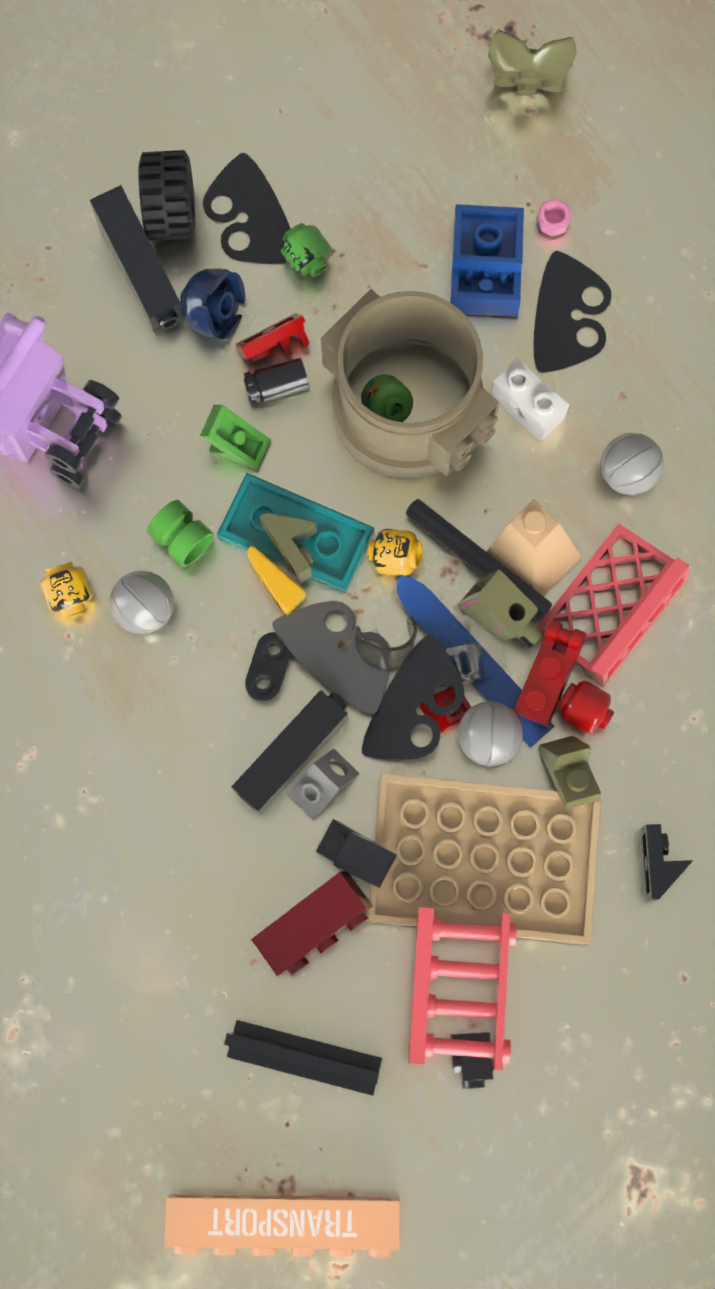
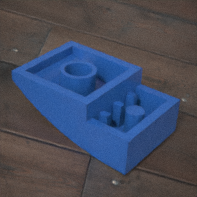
M456 204L450 303L459 308L464 314L518 317L523 263L524 208Z

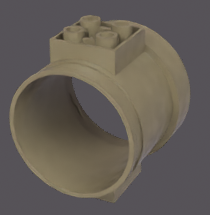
M370 289L321 337L322 364L335 376L332 402L336 430L349 453L368 469L397 479H418L439 472L447 476L453 469L459 471L472 456L469 452L478 443L481 446L485 445L495 434L496 429L494 427L499 419L497 417L499 401L483 388L481 379L483 352L479 336L468 317L449 301L436 295L419 291L395 292L380 297ZM415 343L435 348L451 357L464 370L469 381L470 390L458 405L440 417L424 422L403 423L386 419L370 411L357 399L347 381L355 365L371 352L393 344Z

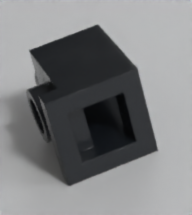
M490 1032L451 1034L450 1039L490 1042ZM452 1055L453 1073H460L462 1089L484 1088L485 1080L493 1079L492 1058Z

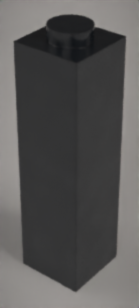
M320 690L231 786L232 790L261 816L348 721V713L344 711L348 707L345 702L333 692L326 695Z

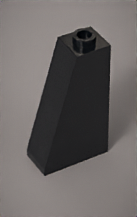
M119 185L90 199L100 232L152 330L155 332L159 329L172 328L180 319L184 318L181 303L122 186Z

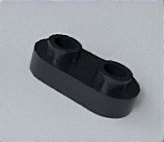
M275 632L267 633L259 639L245 680V687L250 698L262 704L270 703L280 695L292 659V653L285 647ZM272 644H277L281 647L280 652L276 655H271L267 652L268 647ZM260 678H267L270 684L267 688L260 689L256 686L257 681Z

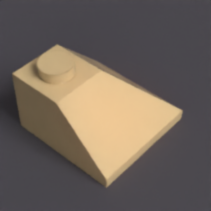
M535 499L505 527L486 551L543 596L582 558L561 524Z

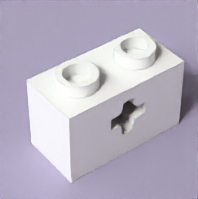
M518 358L492 384L491 395L499 401V405L540 443L565 419L569 404Z

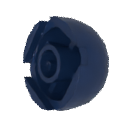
M223 268L204 269L193 275L180 297L182 312L187 324L194 331L206 337L228 339L241 322L242 315H236L239 303L245 304L244 283L240 275Z

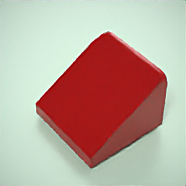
M453 687L434 694L435 702L442 707L451 705L456 697ZM465 695L459 708L449 715H437L431 712L425 703L420 705L422 712L432 717L438 723L441 730L440 734L458 726L464 714L471 708Z

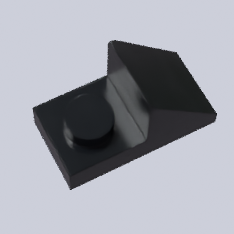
M335 819L330 823L316 850L317 853L331 860L335 867L378 888L382 885L397 856L392 851Z
M646 824L641 828L646 902H654L664 895L693 860L664 861L663 855H668L669 853L667 833H662L661 824Z

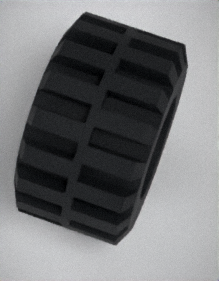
M185 150L142 152L138 166L139 197L143 227L150 241L191 239L195 231V200L189 156Z

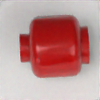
M585 680L580 681L577 685L571 683L557 706L562 710L560 713L561 719L585 734L593 733L597 727L604 730L614 714V711L609 708L611 704L610 694Z

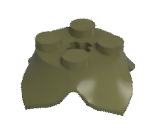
M497 29L490 40L488 53L495 71L494 85L500 87L514 86L517 87L516 92L518 94L527 96L536 95L537 89L548 92L562 91L563 79L573 66L577 52L573 37L542 44L537 50L528 49L526 43L518 37Z

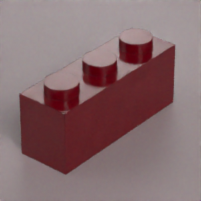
M340 871L251 940L276 976L282 975L287 971L293 976L309 964L306 957L316 949L322 954L339 941L336 934L345 927H348L351 932L369 918L365 912L371 909L373 905L352 876L345 871Z

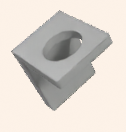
M332 749L311 765L288 795L312 819H315L335 795L358 776L359 772L335 749ZM329 762L338 764L344 770L345 775L342 776L335 773L331 769Z

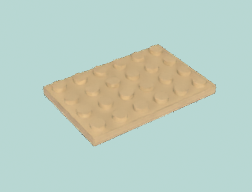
M381 774L375 842L397 854L380 888L370 884L369 901L373 907L368 910L367 916L369 919L367 922L417 927L419 907L434 908V918H441V922L500 926V916L503 913L510 914V923L517 924L516 938L590 945L602 796H600L598 801L565 810L557 791Z

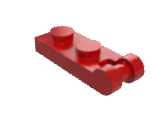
M555 620L550 621L542 645L513 710L516 715L549 727L585 642L586 632L578 629L571 631L563 628V623ZM557 641L568 645L565 654L554 650Z

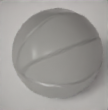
M626 433L614 438L606 446L600 459V467L603 479L613 490L623 495H637L650 490L656 485L663 472L664 460L661 449L651 438L641 433Z
M140 570L124 575L117 581L110 595V609L113 618L122 628L136 634H148L162 628L169 620L174 607L173 594L167 582L159 575L149 571Z
M487 701L474 705L464 714L459 724L458 739L462 750L472 761L484 766H497L508 762L518 752L522 744L523 729L519 717L510 707L499 702Z

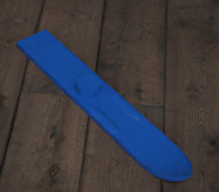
M404 575L399 577L397 580V594L402 606L410 617L427 635H433L441 643L454 665L487 701L499 702L514 710L522 689L433 592L412 577ZM518 716L523 729V741L530 748L555 727L552 722H550L549 727Z

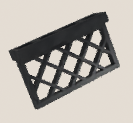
M236 1020L233 1033H227L224 1045L229 1046L227 1058L372 1096L377 1085L382 1062L381 1057Z

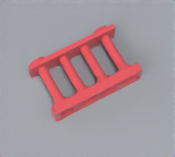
M419 907L408 1064L424 1065L425 1057H432L433 1054L493 1058L492 1069L502 1071L503 1063L510 1062L511 1040L504 1039L509 946L516 945L517 924L510 923V914L503 913L500 916V926L441 922V918H434V908ZM440 937L499 941L498 964L438 960V956H431L432 940L439 941ZM437 976L497 980L496 1003L436 999V995L429 994L430 979H437ZM435 1014L495 1019L493 1042L434 1038V1034L426 1033L427 1018H435Z

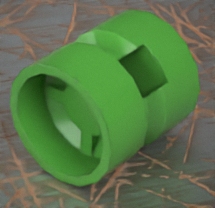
M174 500L164 506L147 527V534L161 547L168 545V554L182 567H186L197 560L210 546L215 536L201 520L193 521V513L180 500Z

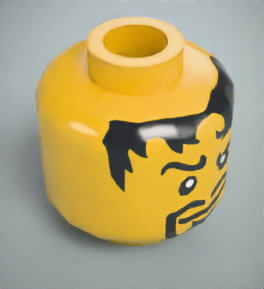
M385 528L378 533L376 539H372L369 543L368 558L374 562V567L378 573L409 576L414 569L420 567L422 562L423 544L409 530Z
M72 562L46 570V577L41 580L40 586L50 611H63L65 617L84 611L83 603L88 602L93 596L85 570L80 566H73Z

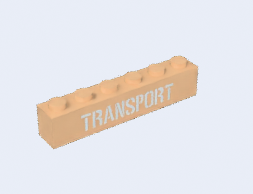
M170 1194L166 1198L165 1247H174V1253L196 1254L198 1253V1247H213V1254L217 1255L236 1254V1248H252L253 1255H274L275 1248L291 1249V1255L311 1256L314 1255V1249H329L330 1256L345 1257L352 1256L353 1249L368 1250V1256L390 1257L391 1250H400L399 1197Z

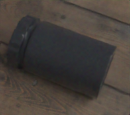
M301 358L257 369L252 374L250 371L243 373L247 396L253 407L260 405L259 402L269 403L310 391Z

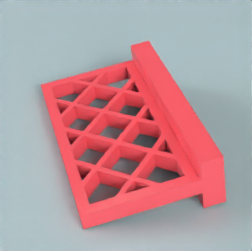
M618 523L537 626L543 631L540 640H544L551 620H568L569 629L574 631L572 619L593 616L596 633L586 634L585 641L597 640L599 651L591 662L579 655L575 664L591 674L592 679L604 687L688 579L690 565L678 557L674 560ZM621 536L633 544L634 555L613 557L612 546ZM638 548H639L640 550H642L643 552H645V553H640V554H639ZM608 553V554H609V558H608V559H603L604 556ZM656 559L665 565L658 575L643 577L640 561ZM636 562L638 578L618 581L615 565ZM611 565L613 582L592 585L591 573L597 567ZM586 579H587L588 585H587V586H582V584H583V583L586 581ZM649 583H651L650 586H649V587L647 588V590L645 591V586H644V584H649ZM640 585V599L634 603L621 604L619 588ZM615 589L617 605L596 608L594 592ZM589 593L592 609L571 612L569 603L571 598L576 594ZM566 606L567 613L560 614V612ZM630 610V612L624 618L623 611ZM618 612L620 624L616 630L600 632L597 615ZM609 638V639L605 642V644L602 646V640H601V639ZM557 641L555 650L565 654L568 647L564 645L565 643Z

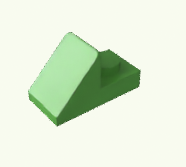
M213 405L200 434L202 438L211 443L210 453L252 470H258L271 441L270 438L223 405Z

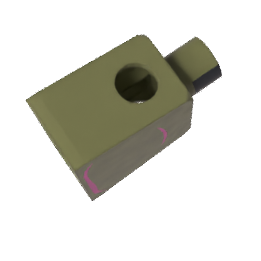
M499 569L478 579L457 604L462 611L502 642L517 637L528 648H531L543 635V631L530 621L537 613L538 608Z

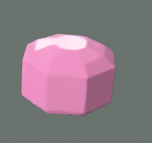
M553 199L542 204L536 220L542 232L555 236L565 233L572 215L566 203Z

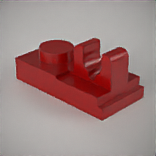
M294 313L235 345L241 357L246 360L252 358L253 361H258L272 353L270 348L279 344L283 354L290 356L292 355L289 347L291 335L299 339L302 347L309 346V340L303 325L306 321L302 315Z

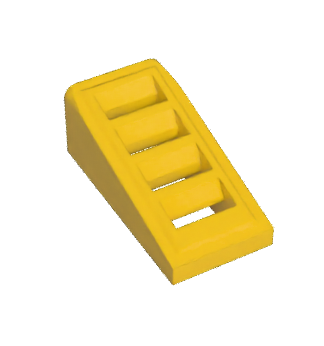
M250 546L247 550L250 564L282 613L288 616L290 612L299 609L306 601L305 590L256 547Z

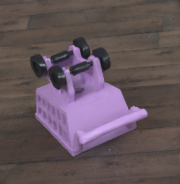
M5 313L0 321V454L28 463L35 450L39 448L46 452L44 454L46 458L54 463L50 473L60 481L80 489L85 481V477L80 473L83 468V463L80 460L82 457H87L98 438L96 435L98 430L104 432L107 424L113 427L118 425L122 415L114 408L120 398L110 388L94 380H88L83 390L66 382L63 356L41 340L44 336L45 320L40 316H34L27 323L17 319L11 313ZM62 405L72 410L76 416L65 438L48 429Z

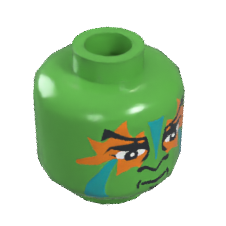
M384 374L372 378L364 386L361 394V403L381 417L404 422L411 414L413 397L410 390L396 377Z

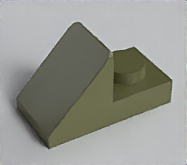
M270 513L261 515L262 528L299 583L301 584L312 577L310 564L314 563L303 544L299 547L296 545L317 532L316 523Z
M569 736L539 745L538 749L565 810L600 800L601 791L588 764L591 752L588 744L575 736Z

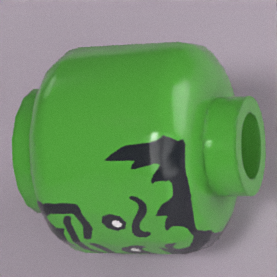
M304 223L292 227L284 234L281 253L297 275L304 276L310 274L312 277H315L328 268L327 260L332 254V249L316 226H306Z

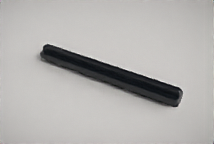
M416 499L409 505L406 511L407 517L483 577L498 569L502 571L538 608L537 613L534 615L535 618L541 620L548 614L552 603L420 499Z

